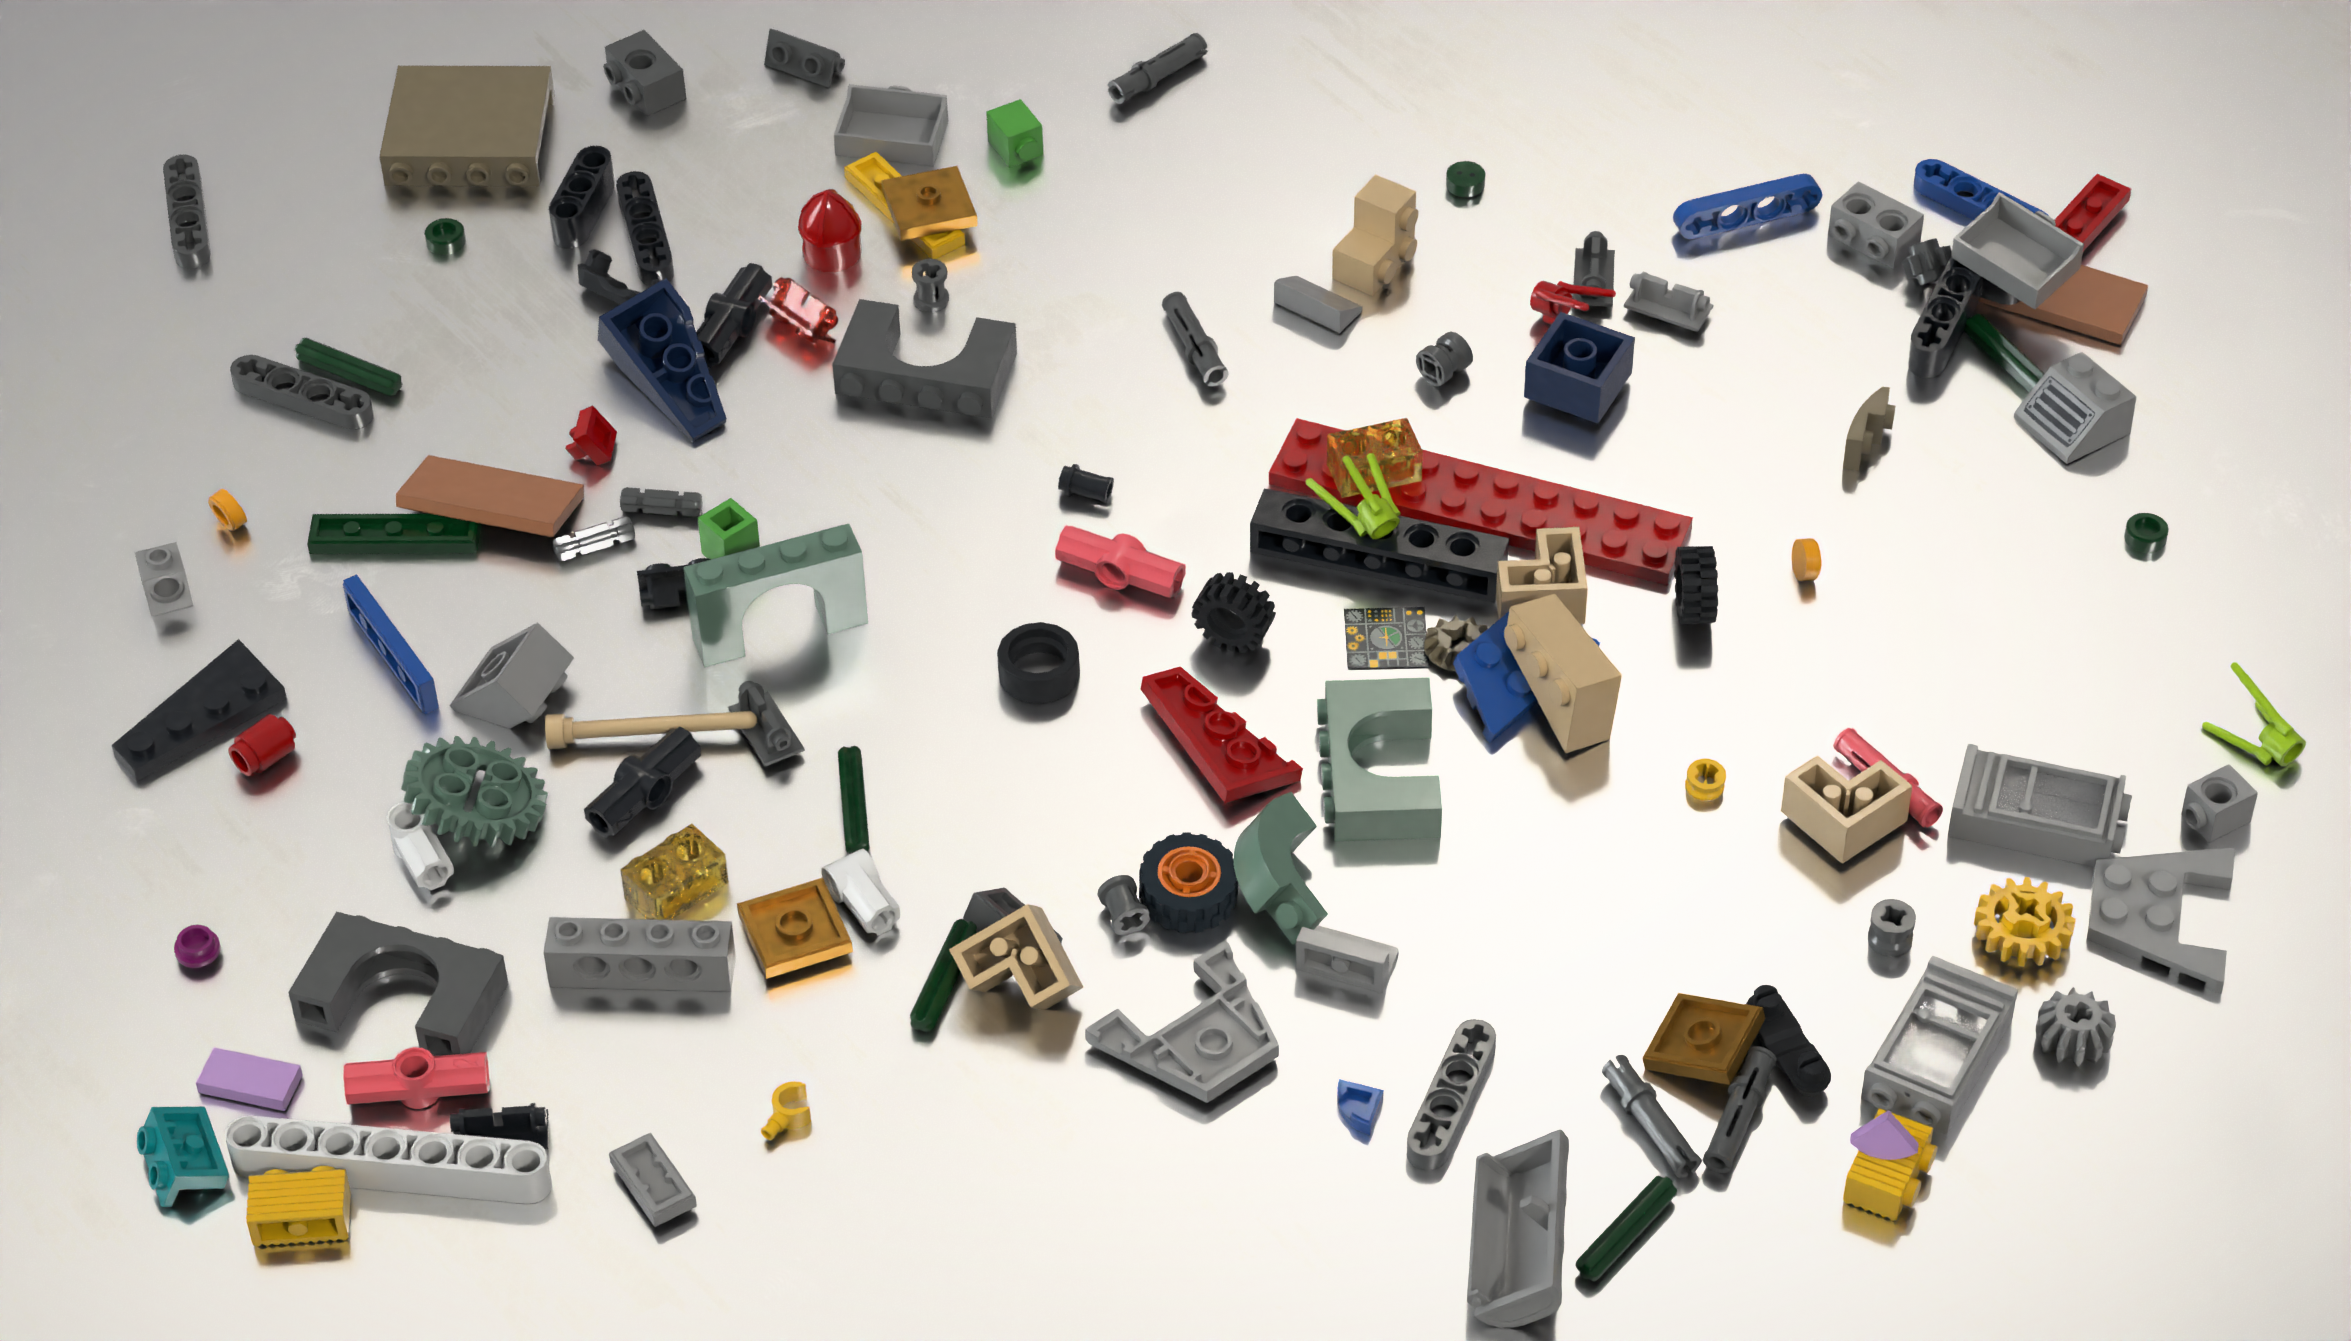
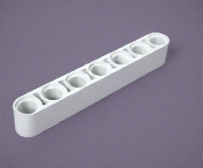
M243 1116L237 1118L229 1124L225 1131V1139L232 1166L237 1174L249 1178L251 1175H263L266 1171L272 1169H281L288 1173L311 1171L318 1166H331L335 1169H346L350 1188L521 1204L540 1202L549 1195L552 1189L547 1153L544 1147L532 1141L262 1116Z

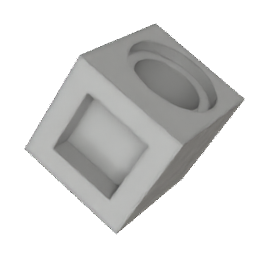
M177 542L134 552L151 617L193 606Z
M2228 764L2187 785L2181 815L2192 829L2197 830L2210 843L2252 821L2258 792Z

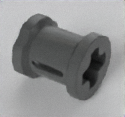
M924 259L915 263L911 272L912 279L916 283L917 288L913 296L915 307L921 311L937 312L944 309L949 301V293L944 287V281L947 279L948 274L946 265L936 259Z
M1118 875L1106 880L1101 884L1097 892L1101 904L1108 907L1112 915L1111 926L1114 932L1125 936L1139 932L1150 921L1149 910L1147 906L1139 902L1136 895L1138 887L1134 878L1129 875Z

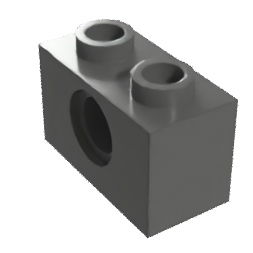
M645 30L605 46L607 63L604 64V72L607 79L612 85L616 84L624 92L631 105L636 104L646 116L687 99L683 69Z

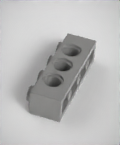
M549 917L543 952L549 987L731 992L736 961L732 921Z

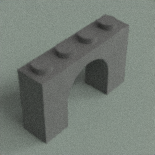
M859 299L832 363L835 394L993 418L1017 355L1016 323L976 317L964 349L955 358L938 365L916 366L902 362L893 356L901 335L899 306Z
M336 911L288 993L296 1022L337 1032L359 994L371 983L395 974H412L426 978L437 987L417 1021L415 1030L419 1048L430 1051L433 1056L471 1053L509 983L504 956L490 949H479L453 942L445 937L436 938L414 932L406 927H394L371 921L364 916H352Z

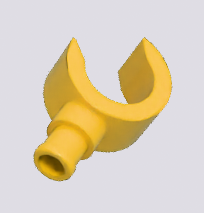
M791 1081L781 1084L774 1090L772 1094L773 1114L768 1119V1123L761 1129V1134L766 1139L773 1140L778 1132L781 1133L785 1128L799 1129L811 1122L810 1107H799L796 1109L783 1107L789 1102L807 1099L806 1084Z

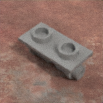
M1643 271L1641 274L1634 273L1632 275L1629 287L1633 291L1623 307L1698 332L1713 309L1714 304L1710 303V297L1705 296L1703 290H1695L1675 283L1672 290H1669L1668 280Z

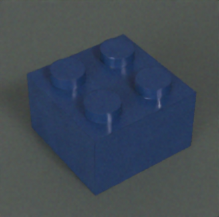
M1560 312L1526 360L1524 398L1599 423L1632 374L1635 337Z

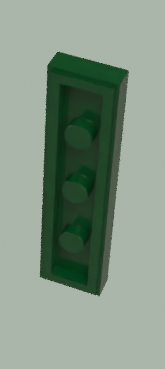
M313 514L307 546L309 554H477L481 523L434 514Z

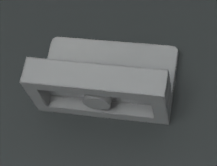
M1318 925L1314 930L1302 927L1296 939L1297 970L1383 993L1399 957V948L1396 946Z

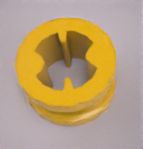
M1710 758L1695 760L1687 769L1685 789L1695 799L1702 801L1716 799L1724 791V784L1727 778L1726 770L1722 764ZM1704 776V783L1699 782L1698 777ZM1708 777L1714 779L1712 784H1707Z

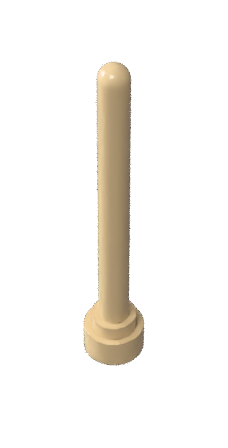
M751 711L574 722L573 717L566 718L564 713L546 714L545 735L548 749L567 748V744H574L576 739L667 734L671 729L676 730L679 726L689 732L750 729L756 725L757 716Z

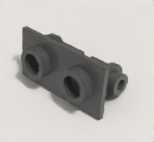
M772 28L769 29L764 65L827 88L831 86L832 74L835 72L841 73L844 69L845 60L836 51Z
M1593 231L1589 233L1584 239L1583 248H1575L1573 285L1614 289L1615 250H1607L1608 240L1601 232ZM1573 294V299L1587 303L1589 306L1613 307V298Z
M753 681L742 683L739 687V703L729 706L728 710L730 712L751 711L757 716V723L753 728L741 730L764 766L805 751L804 746L768 691L764 693L762 686Z

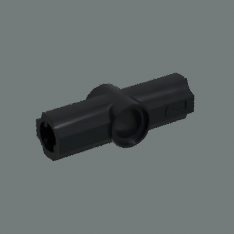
M749 263L746 267H741L723 294L714 293L710 297L705 309L704 321L696 332L698 340L701 341L708 368H712L714 364L722 361L738 336L745 338L752 331L756 320V310L773 286L772 276L767 274L762 266Z
M679 726L676 730L671 729L642 757L635 754L628 756L617 768L613 783L584 808L585 819L592 825L595 832L607 838L609 835L614 836L645 807L651 810L657 809L668 798L673 781L702 755L700 745L689 731Z

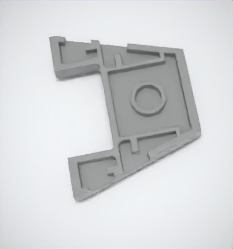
M2225 847L2096 860L2086 939L2140 962L2146 957L2170 967L2169 974L2179 977V974H2187L2206 982L2205 989L2215 993H2222L2225 982L2227 950L2180 943L2181 908L2184 884L2230 890L2233 880L2235 848Z
M1226 940L1193 960V972L1216 993L1215 995L1150 1036L1145 1035L1117 1008L1086 1027L1085 1040L1090 1045L1206 1103L1279 1057V1043L1259 1002H1255L1247 986V978L1244 972H1240L1233 958V950Z

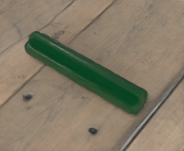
M1975 314L1972 318L1968 317L1964 332L2030 393L2045 373L1983 315Z
M302 338L299 344L295 346L296 358L298 360L385 395L395 396L398 390L402 388L403 383L401 382L400 374L310 338Z
M855 745L850 748L843 746L838 751L845 849L847 853L851 854L862 848L868 851L870 847L861 749Z
M958 919L953 923L910 1013V1025L915 1030L921 1029L924 1032H929L934 1028L960 973L949 949L977 933V926L972 921L966 922L963 919Z
M1655 1176L1575 1262V1267L1583 1279L1598 1280L1675 1198L1677 1189L1669 1177Z

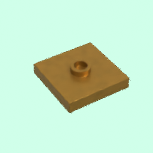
M958 166L881 180L882 192L901 241L978 226L977 214Z
M823 878L737 903L738 915L766 979L853 952L852 941Z
M1678 992L1642 1057L1645 1069L1730 1085L1766 1019L1763 1007Z

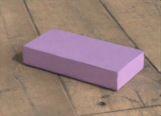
M214 1047L196 1081L198 1093L285 1111L303 1074L301 1066L297 1064Z

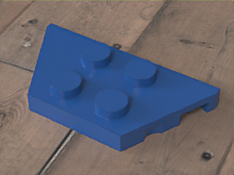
M1509 611L1457 654L1453 662L1460 681L1467 688V698L1472 709H1478L1485 725L1482 733L1489 743L1493 742L1538 703L1505 641L1504 630L1507 626ZM1591 637L1600 646L1601 643L1596 638Z

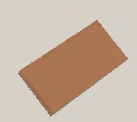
M2081 265V268L2036 309L2031 308L2022 301L2017 304L2006 305L1980 298L1979 302L2121 345L2147 296L2148 285Z
M428 455L396 493V507L554 537L584 498V484Z

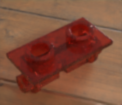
M778 278L773 285L774 293L771 298L759 295L758 299L771 307L768 313L783 323H793L797 326L795 333L803 339L814 344L817 343L818 339L835 344L836 339L827 334L838 323L835 309L813 295L810 296L804 307L810 292L792 278Z

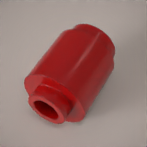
M268 714L235 737L234 744L228 748V752L235 766L247 776L252 775L254 772L260 774L295 749L294 739L296 738V733L292 725L285 718H277L272 714Z

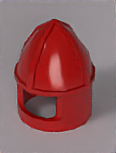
M827 189L813 195L803 206L798 223V231L803 239V258L811 268L821 272L835 273L847 270L854 266L861 258V219L858 213L855 212L853 205L838 194L835 189Z

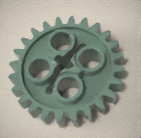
M459 736L454 737L453 744H449L443 738H438L436 747L426 742L422 752L415 750L412 759L407 761L401 790L406 791L404 802L413 804L411 809L412 815L425 814L422 822L424 826L436 823L439 825L438 835L450 831L454 833L455 842H459L463 836L470 838L473 846L478 845L479 839H485L491 847H495L497 838L511 845L514 836L524 840L528 830L535 832L538 822L542 821L548 792L543 790L545 781L535 778L538 769L533 767L524 768L525 757L511 758V748L508 747L501 752L495 750L494 741H490L486 747L481 746L477 737H473L470 744H465ZM479 770L485 771L484 779L481 782L471 812H466L464 808L470 796L476 774Z

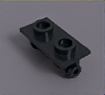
M698 558L690 561L688 565L673 567L669 564L658 563L648 566L645 570L637 571L641 607L650 606V610L680 606L678 591L686 590L683 567L711 559Z
M530 1103L529 1106L502 1107V1112L493 1113L492 1108L465 1110V1107L459 1108V1113H450V1129L453 1134L532 1141L540 1144L544 1149H548L549 1111L546 1107H537L536 1103Z

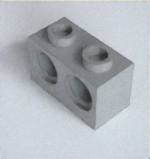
M1858 181L1831 205L1828 236L1894 269L1910 254L1908 247L1921 242L1924 214Z

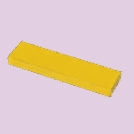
M877 152L845 166V178L894 223L882 192L881 180L902 175ZM959 229L913 238L911 240L931 259H937L965 245V234Z

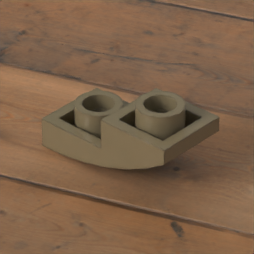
M1882 386L1862 404L1854 416L1846 438L1843 469L1859 471L1862 454L1870 456L1872 444L1881 445L1884 429L1892 430L1896 405L1888 404L1890 387Z

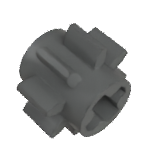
M1937 238L1908 247L1911 257L1902 260L1907 279L1917 277L1920 286L1939 281L1952 254L1950 245L1940 247Z

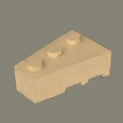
M1556 594L1511 606L1507 626L1504 630L1506 644L1516 659L1564 752H1572L1610 740L1622 680L1620 671Z

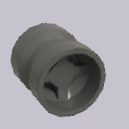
M1452 331L1439 337L1435 346H1426L1416 355V364L1419 372L1427 382L1434 386L1445 384L1452 378L1453 372H1462L1473 362L1472 350L1467 341L1461 335Z

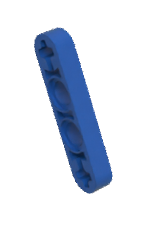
M1926 159L1919 162L1915 168L1914 188L1917 192L1972 220L1977 218L1992 204L1999 192L2033 213L2037 211L2045 213L1943 161ZM1956 192H1970L1974 196L1962 197L1957 195Z
M1806 173L1688 200L1679 205L1674 211L1673 222L1684 238L1697 239L1806 213L1814 209L1821 202L1823 195L1822 190L1811 175ZM1774 196L1771 203L1764 207H1758L1761 201ZM1738 205L1737 209L1731 214L1721 216L1728 207Z

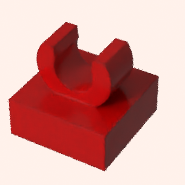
M594 406L580 410L576 427L569 431V435L575 442L566 445L565 449L575 460L582 459L588 455L597 466L611 461L617 431Z

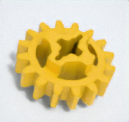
M2025 877L2022 885H2016L2011 878H2006L2005 888L2002 889L1993 883L1990 885L1989 895H1980L1973 924L1977 926L1976 938L1978 940L1987 939L1985 950L1988 953L1997 949L2002 951L2001 961L2003 962L2014 956L2017 957L2019 966H2024L2027 958H2033L2034 962L2041 966L2044 963L2046 954L2057 960L2060 956L2061 948L2068 949L2070 947L2076 918L2071 917L2073 911L2072 903L2062 904L2064 893L2061 890L2052 894L2047 892L2048 883L2045 881L2038 887L2032 886L2030 877ZM1996 914H1998V915L2000 916V917H1999V922L1996 921V918H1995V915H1996ZM2051 921H2052V923H2053V925H2054V928H2053V929L2050 928V922H2051Z

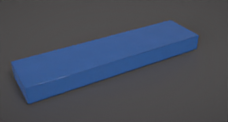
M357 574L343 580L348 611L416 705L425 714L439 709L433 677Z

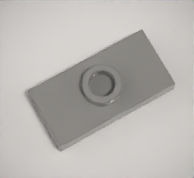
M651 1132L609 1152L610 1163L654 1227L697 1206L696 1196Z

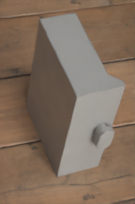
M849 84L847 98L834 132L835 156L863 158L877 152L888 162L934 167L948 124L947 95L915 92L903 86L892 85L888 89Z
M1999 192L1992 204L1953 238L1951 257L2031 308L2036 309L2081 268L2084 244L2057 228L2054 219L2041 211L2033 213Z

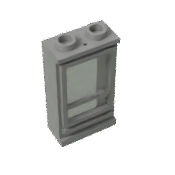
M1967 743L1952 804L1947 837L2095 867V862L2098 859L2110 858L2111 852L2120 854L2125 827L2117 826L2118 820L2127 821L2132 795L2124 794L2127 775L2121 774L2119 779L2106 774L2003 753L1997 754L1994 751L1978 750L1979 745Z
M1932 955L1927 963V968L1870 1065H1867L1864 1072L1860 1099L1872 1103L1877 1108L1889 1110L1903 1117L1934 1127L1933 1129L1948 1134L2013 1019L2018 989Z

